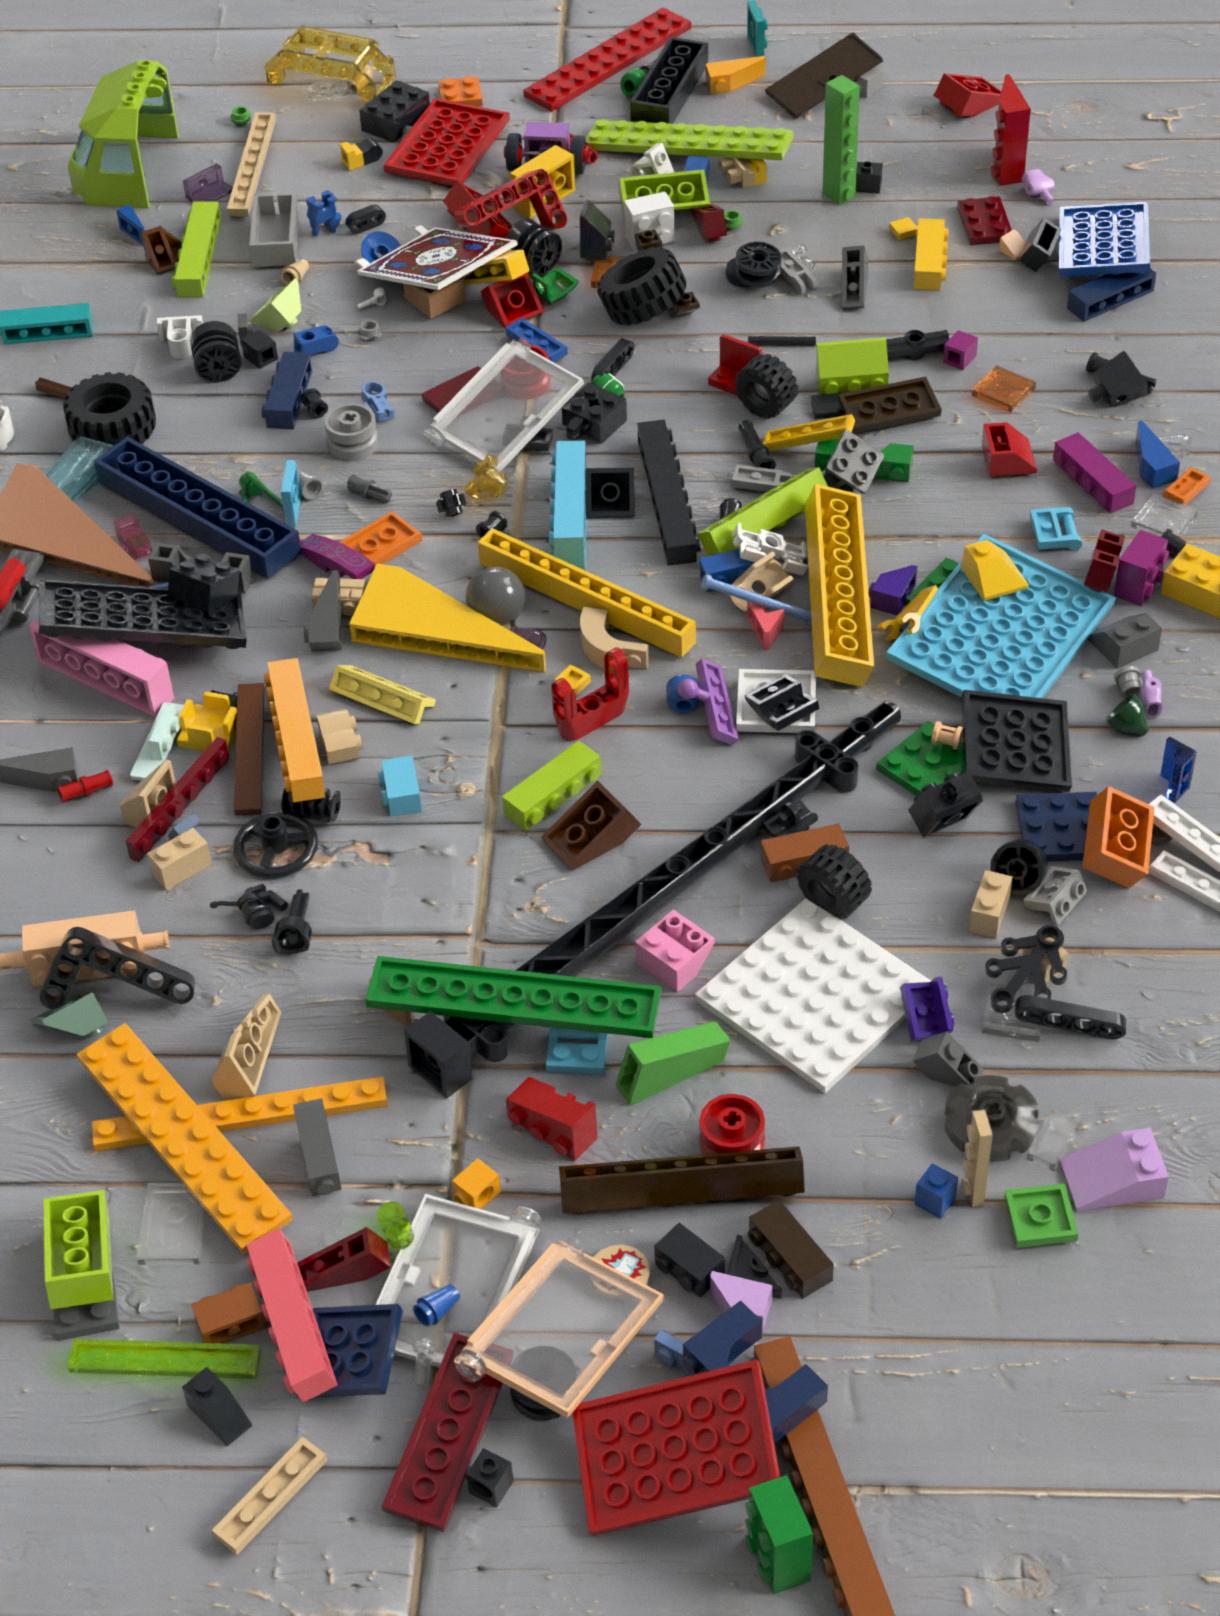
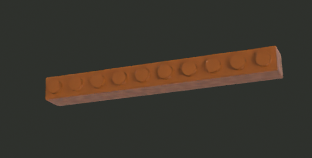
M791 1336L754 1345V1359H750V1361L756 1359L759 1361L765 1389L779 1385L802 1367ZM817 1410L781 1438L782 1441L779 1442L784 1461L789 1460L792 1470H790L792 1485L795 1490L800 1489L803 1498L800 1499V1505L806 1518L811 1519L813 1543L816 1548L821 1547L824 1557L821 1558L825 1576L826 1578L832 1577L835 1587L832 1588L835 1604L838 1609L843 1607L845 1616H895L832 1445Z

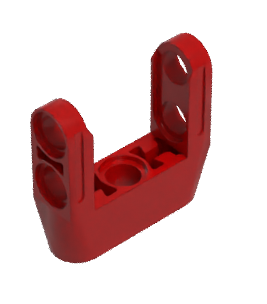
M615 647L604 656L605 685L576 701V693L572 690L571 685L566 679L560 678L551 684L553 715L563 739L567 741L578 740L624 712L629 695L628 660L620 648Z

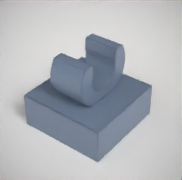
M194 813L173 827L168 837L172 840L191 828H194L204 837L202 831L196 828L200 820Z

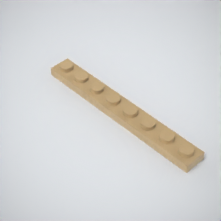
M255 112L227 206L228 216L243 217L250 214L253 197L276 122L275 113Z

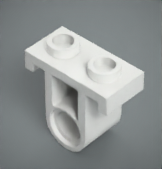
M657 143L651 147L630 168L632 177L674 173L663 143Z
M202 315L157 318L160 341H165V338L168 339L171 356L175 359H186L192 355L189 340L195 328L203 324Z

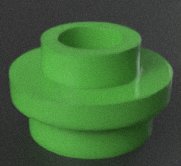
M239 106L232 110V122L244 125L250 121L251 113L246 107Z
M728 210L724 212L727 229L734 230L742 225V217L738 211Z

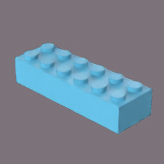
M556 441V451H552V466L556 465V467H551V481H553L551 483V497L553 499H550V513L552 515L549 517L550 530H552L549 531V546L554 548V550H550V555L585 570L587 468L585 441Z

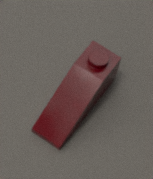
M710 203L709 207L691 208L703 238L713 242L721 240V236H727L724 209Z
M368 1227L297 1262L307 1292L364 1281L391 1268L388 1242Z

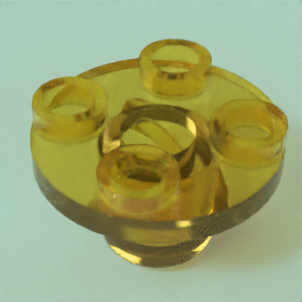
M488 453L483 462L479 460L472 470V473L475 475L466 485L464 493L473 499L478 498L483 491L490 493L491 498L503 495L508 487L509 480L505 472L495 471L498 463L496 456Z

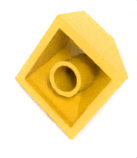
M989 540L965 546L960 567L984 601L1028 589L1029 584L1003 549Z

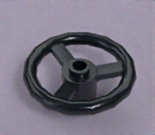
M288 812L266 813L251 819L240 828L234 839L233 855L240 867L252 875L264 878L286 877L300 871L312 861L318 849V834L312 824L300 815ZM285 823L296 825L304 832L287 833ZM251 833L261 839L262 848L265 851L260 866L250 861L244 853V843ZM307 843L303 855L297 860L282 867H272L276 855L286 851L289 845Z

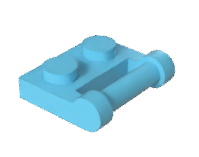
M1060 507L1030 510V521L1038 550L1068 547L1070 550L1075 551L1082 547L1081 537L1077 535L1074 525V512L1072 508ZM1058 520L1064 522L1067 535L1062 536Z
M550 1027L546 1072L604 1075L608 1034ZM559 1039L597 1040L598 1045L559 1043Z

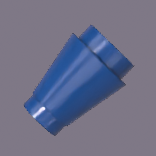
M448 1284L418 1298L417 1304L413 1306L414 1314L424 1326L436 1325L460 1299V1294L455 1286Z

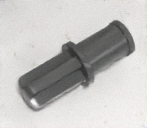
M351 475L347 481V488L349 490L359 492L365 498L372 497L388 503L392 497V491L376 485V482L373 480L368 481L356 475Z

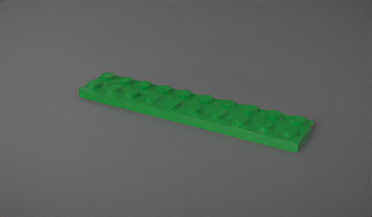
M377 956L365 1002L368 1008L423 1014L431 1011L435 1015L653 1038L661 997V986Z

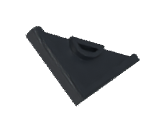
M737 1235L727 1275L772 1285V1297L781 1299L782 1288L777 1286L768 1274L767 1268L744 1242L742 1235Z

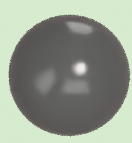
M502 567L485 568L476 573L470 580L466 589V604L473 610L503 626L514 621L523 610L525 589L519 577L512 571Z

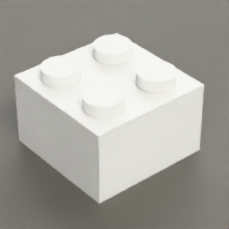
M666 192L624 201L625 237L633 251H637L634 234L645 230L655 229L662 240V245L675 242L674 205Z

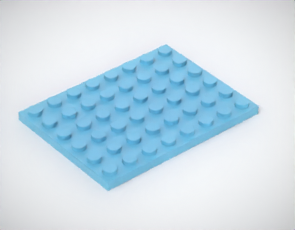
M983 534L977 542L989 540L1003 549L1029 584L1028 589L984 601L960 567V562L939 587L920 618L918 631L908 635L906 631L910 628L909 624L886 652L885 659L961 698L964 690L1044 698L1088 640L1090 634L1094 632L1113 607L1116 597L1103 591L1095 592L1089 589L1088 586H1085L1083 581Z

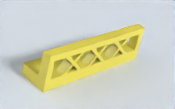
M336 665L329 690L413 724L420 723L424 707H434L436 699L352 665Z

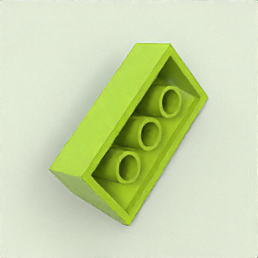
M704 170L619 178V196L624 215L625 200L666 192L674 205V210L710 206Z

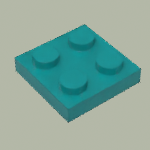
M755 0L747 1V37L756 57L764 56V48H767V38L765 36V30L768 29L767 19L763 18L761 7L758 8Z

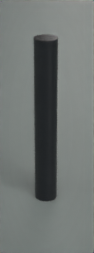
M748 336V343L753 345H816V336Z

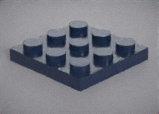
M1097 792L1016 795L1015 804L1021 838L1037 844L1045 853L1047 862L1083 860L1090 801L1097 796Z
M399 1304L313 1308L338 1385L316 1397L386 1395L403 1314L401 1306Z

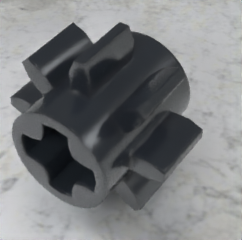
M457 489L440 493L441 499L436 502L438 512H445L446 517L462 514V507H465L467 504L464 493L458 495Z

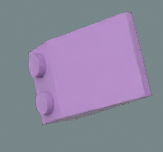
M1151 1128L1118 1133L1063 1157L1059 1161L1076 1212L1165 1198L1169 1176Z

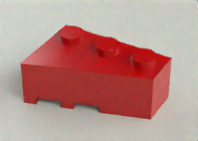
M528 1077L506 1098L508 1118L513 1124L521 1125L529 1130L537 1140H543L551 1145L561 1156L566 1155L573 1161H576L598 1139L596 1104L591 1101L582 1104L575 1101V1095L567 1093L565 1096L555 1093V1087Z

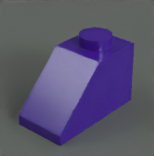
M911 565L880 574L876 583H871L868 591L869 597H871L870 608L898 615L905 605L906 598L916 586L918 566Z

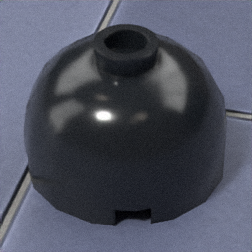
M1017 839L1008 841L997 849L991 859L990 870L991 872L1012 876L1010 894L1021 896L1030 894L1042 884L1047 875L1048 862L1045 853L1037 844L1030 840Z

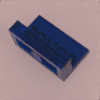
M1169 736L1166 739L1160 776L1169 781L1166 798L1176 803L1190 789L1197 751Z

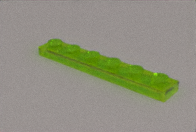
M73 1338L67 1367L69 1373L195 1377L204 1368L208 1367L218 1378L257 1379L261 1349L260 1345Z

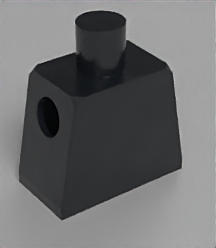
M1125 350L1095 372V383L1097 386L1087 391L1093 403L1105 397L1111 407H1116L1148 395L1146 380Z

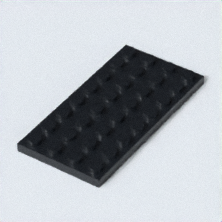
M40 579L39 634L47 637L71 636L74 639L88 637L97 638L102 641L118 639L130 643L148 641L152 644L174 643L179 646L193 644L206 648L223 646L228 649L246 648L247 643L241 593H237V597L206 612L167 596L168 588Z

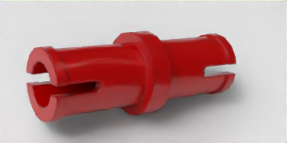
M105 770L89 777L81 776L78 781L58 786L57 790L61 801L64 803L83 795L85 797L91 796L94 791L113 786V780L110 772Z

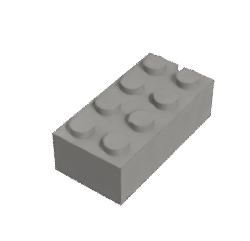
M296 192L277 193L280 214H276L273 193L254 194L249 243L253 267L288 266L296 262L299 227V207Z

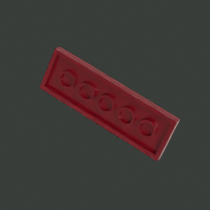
M453 1333L382 1504V1510L386 1513L444 1532L465 1481L466 1473L471 1466L503 1386L501 1381L460 1359V1356L467 1349V1340L470 1337ZM491 1345L483 1354L507 1368H510L514 1358L512 1351Z

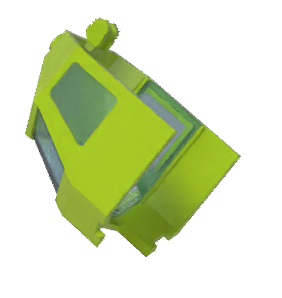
M136 61L100 78L79 123L81 132L68 163L72 190L76 195H80L87 205L124 207L129 204L131 207L149 208L145 173L137 136L179 137L168 71L159 61Z

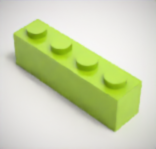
M578 740L502 796L503 814L526 831L534 824L539 823L551 811L558 809L570 797L577 795L589 783L596 781L602 774L601 756Z

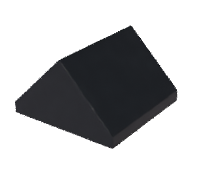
M586 468L587 517L635 516L634 468Z

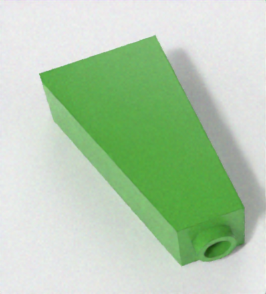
M714 1021L630 1043L627 1045L615 1085L629 1105L635 1104L723 1062L730 1040L717 1022Z

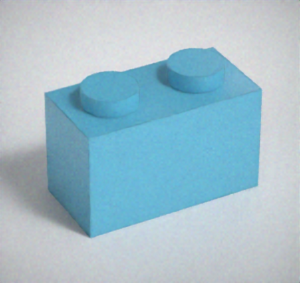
M413 755L381 760L383 771L378 772L380 787H385L386 789L381 791L383 807L389 806L390 816L421 812L420 792Z

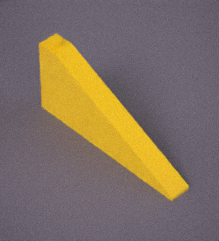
M376 564L349 623L352 642L544 673L546 670L544 650L401 567Z

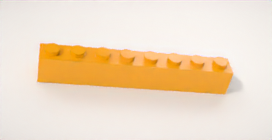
M298 658L267 662L268 673H264V680L286 793L291 792L293 802L325 798L323 776Z

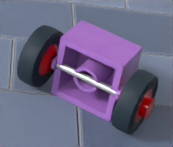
M527 122L524 133L525 148L522 146V138L519 133L508 134L506 145L504 146L507 170L512 172L519 168L523 157H525L527 162L556 145L574 155L575 174H583L589 156V151L586 149L585 136H573L570 148L569 123Z

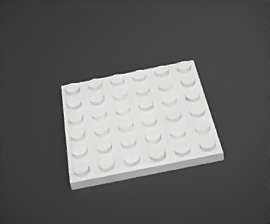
M804 899L695 993V1001L825 1094L906 1020L900 986L904 983L930 982L931 980L839 918L809 900Z

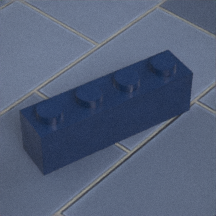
M1150 268V272L1142 274H1105L1069 290L1067 309L1083 322L1153 292L1156 272Z
M283 352L281 360L277 361L276 375L272 376L271 390L267 391L266 404L262 406V418L266 419L267 428H295L302 406L301 396L307 390L312 374L310 353Z

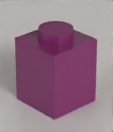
M958 330L944 345L943 363L964 370L977 356L978 337Z

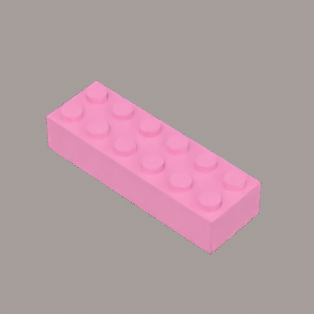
M39 617L29 625L38 662L153 717L157 716L164 702L170 703L174 699L168 665L163 659L156 658L142 649L130 646L118 639L102 641L97 638L88 637L83 639H74L71 636L47 637L39 634Z

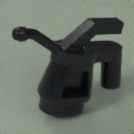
M260 884L247 888L238 901H213L210 903V907L214 909L218 906H236L243 913L246 924L254 929H261L271 925L275 919L272 908L267 904L271 903L280 911H285L288 907V902L272 890L266 891V886Z

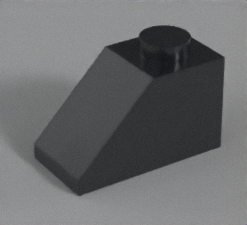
M208 1367L204 1368L182 1386L187 1406L227 1446L252 1427L251 1421L228 1387Z

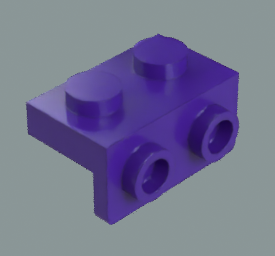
M942 976L935 977L930 982L904 983L900 986L911 1042L921 1041L924 1038L946 1031L950 1034L953 1031L954 1017L949 1010L947 1001L948 989L944 985Z

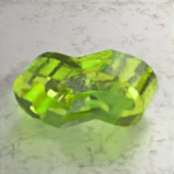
M394 1201L381 1205L377 1212V1219L389 1245L398 1250L407 1248L414 1241L415 1235L400 1203Z

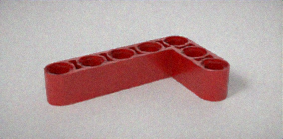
M544 169L526 172L459 208L454 214L455 222L459 227L474 226L529 197L543 227L555 230L563 228L567 223L566 212L549 174ZM535 176L537 177V180H538V181H537V184H536V182H535V180H534V177H535ZM518 185L520 186V189H521V192H520V193H519V191H518V189H517ZM501 194H502L503 197H504V202L501 201V198H500V195H501ZM484 203L486 204L487 211L483 208ZM466 213H468L470 216L469 221L466 218Z

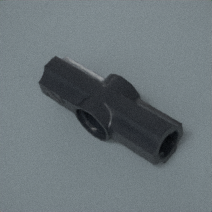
M910 330L906 332L904 337L886 339L888 359L906 357L914 361L922 359L926 353L944 351V345L949 340V333L947 330L930 333Z

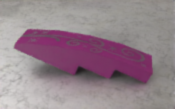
M311 534L300 542L301 555L326 573L330 570H338L341 578L348 575L352 579H363L375 569L373 561L354 549L330 538Z

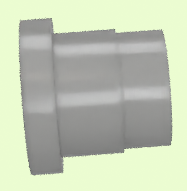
M307 472L298 474L301 494L309 500L319 497L323 491L322 480Z
M1136 666L1123 667L1114 674L1115 682L1120 686L1125 698L1133 693L1136 696L1139 694L1141 688L1139 678L1141 674Z

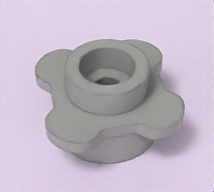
M374 320L362 322L358 327V331L361 332L360 339L374 340L382 336V333L379 331L380 325Z

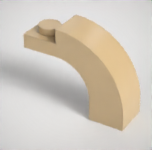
M583 607L580 616L581 645L584 653L593 663L604 669L605 654L618 647L624 652L628 660V667L647 670L649 664L648 644L621 641L611 637L607 633L609 629L608 610Z

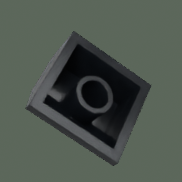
M585 200L580 214V258L606 259L608 251H612V243L615 242V230H611V221L590 200Z

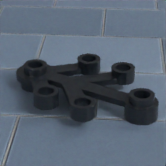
M1051 924L1044 925L1034 936L1017 939L1012 937L1005 938L1001 943V952L1003 955L1012 958L1000 960L991 958L986 962L985 972L991 978L999 977L1003 971L1019 969L1006 988H997L992 992L991 1007L994 1011L998 1013L1011 1011L1014 1006V996L1030 975H1032L1035 987L1034 996L1038 997L1039 994H1046L1048 996L1047 999H1051V991L1046 986L1041 960L1046 953L1051 964L1050 981L1055 985H1062L1066 982L1067 970L1062 966L1059 949L1064 943V935L1057 926ZM1053 938L1055 941L1047 942L1045 939ZM1013 945L1015 948L1008 950L1005 946ZM1035 947L1029 955L1013 957L1018 953L1019 949ZM995 965L998 966L999 969L996 971H992L989 969V967ZM1059 972L1062 973L1063 976L1061 978H1056L1054 974ZM999 1001H1006L1008 1004L1002 1006L997 1003Z

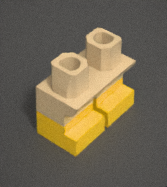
M734 157L719 159V170L722 174L727 173V181L730 185L740 183L745 188L767 183V164L763 159Z

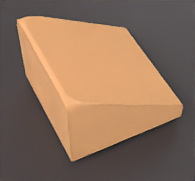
M1013 229L1000 238L999 251L1017 260L1026 242Z

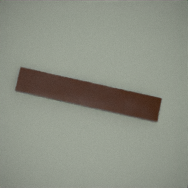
M264 683L238 684L235 815L262 814Z

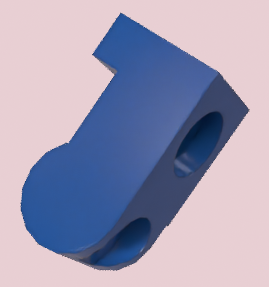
M326 325L294 333V352L310 353V355L323 351L331 352L339 344V338Z

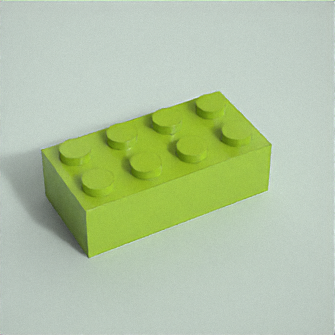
M105 1190L43 1198L45 1285L50 1310L113 1300L110 1219Z

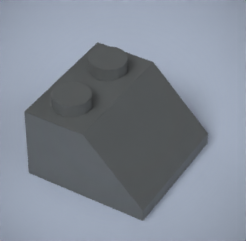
M1147 613L1128 616L1090 634L1088 640L1118 669L1158 651L1162 628Z

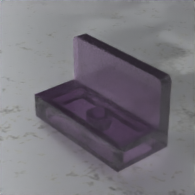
M217 163L183 180L185 197L192 203L215 202L230 194L233 189L231 185L224 181L222 167Z

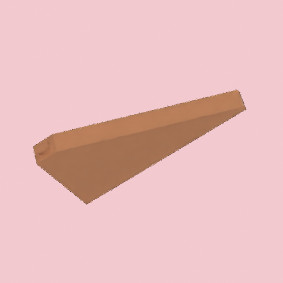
M16 464L0 495V550L10 553L12 549L45 553L43 562L130 586L150 587L156 585L152 577L37 466L33 464Z

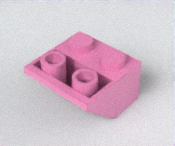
M672 910L635 941L636 963L674 991L679 992L697 976L715 943V938L675 910Z

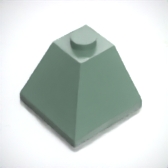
M80 992L65 1000L59 1008L49 1009L31 1019L34 1025L76 1036L86 1035L87 1038L102 1032L101 1026L109 1023L93 992Z

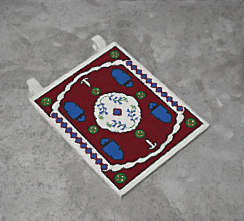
M419 225L413 229V232L415 231L419 235L415 239L372 263H369L364 258H360L354 263L359 265L360 269L357 270V273L361 276L440 290L518 244L516 240L436 227L428 231Z

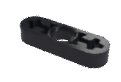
M621 338L594 367L591 381L597 375L602 376L609 373L615 376L631 359L635 348L634 342Z

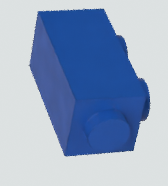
M740 549L699 558V577L702 581L704 575L708 574L712 576V579L732 585L755 562L740 558ZM708 588L706 591L712 592L716 590Z

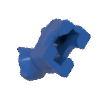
M329 190L321 193V202L316 203V197L314 196L306 199L308 206L307 217L312 228V235L314 236L319 234L320 228L318 225L322 223L335 233L342 219L341 214L336 212L335 202L337 197Z

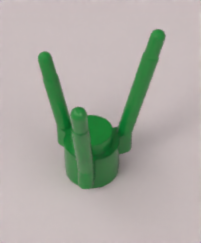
M247 471L240 477L239 485L242 489L239 491V494L242 496L243 501L249 503L248 495L256 496L263 491L283 507L281 499L271 492L253 472Z

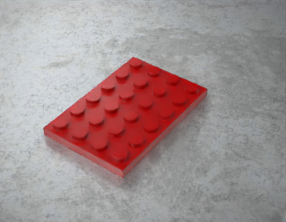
M434 98L383 165L384 172L449 185L451 187L454 186L456 181L464 184L509 122L510 114L508 112Z
M757 1359L582 1402L572 1412L588 1530L592 1536L748 1500L750 1487L780 1477L762 1371Z

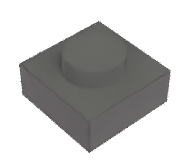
M247 313L238 314L240 343L242 338L253 333V324L248 322Z

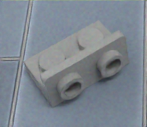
M1052 866L1042 884L1028 894L1023 901L1026 909L1049 912L1053 924L1059 925L1087 893V889L1080 870Z

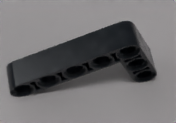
M72 927L65 934L43 981L39 998L42 1005L46 1008L56 1009L62 1006L82 964L177 1004H186L191 1001L195 991V978L191 973L83 927ZM79 939L84 945L78 948L73 947L69 941ZM100 950L107 951L110 957L100 958L96 952ZM130 961L135 963L137 967L129 970L122 964ZM68 964L72 970L69 972L61 971L58 965ZM156 972L161 974L163 978L156 981L152 980L148 975ZM183 983L186 984L189 987V989L186 991H179L175 988V986L177 984ZM50 988H55L59 990L61 994L58 996H51L50 994H48L47 990Z

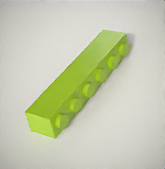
M193 202L191 210H188V223H185L184 227L185 236L181 238L182 249L178 250L179 262L175 263L176 274L172 275V287L176 288L177 297H204L221 223L219 202Z
M820 467L802 471L697 533L707 556L739 549V545L736 547L733 544L735 538L733 537V531L738 523H741L742 530L758 534L760 529L769 531L772 528H780L788 523L787 519L790 517L795 518L805 513V504L814 485L827 486Z

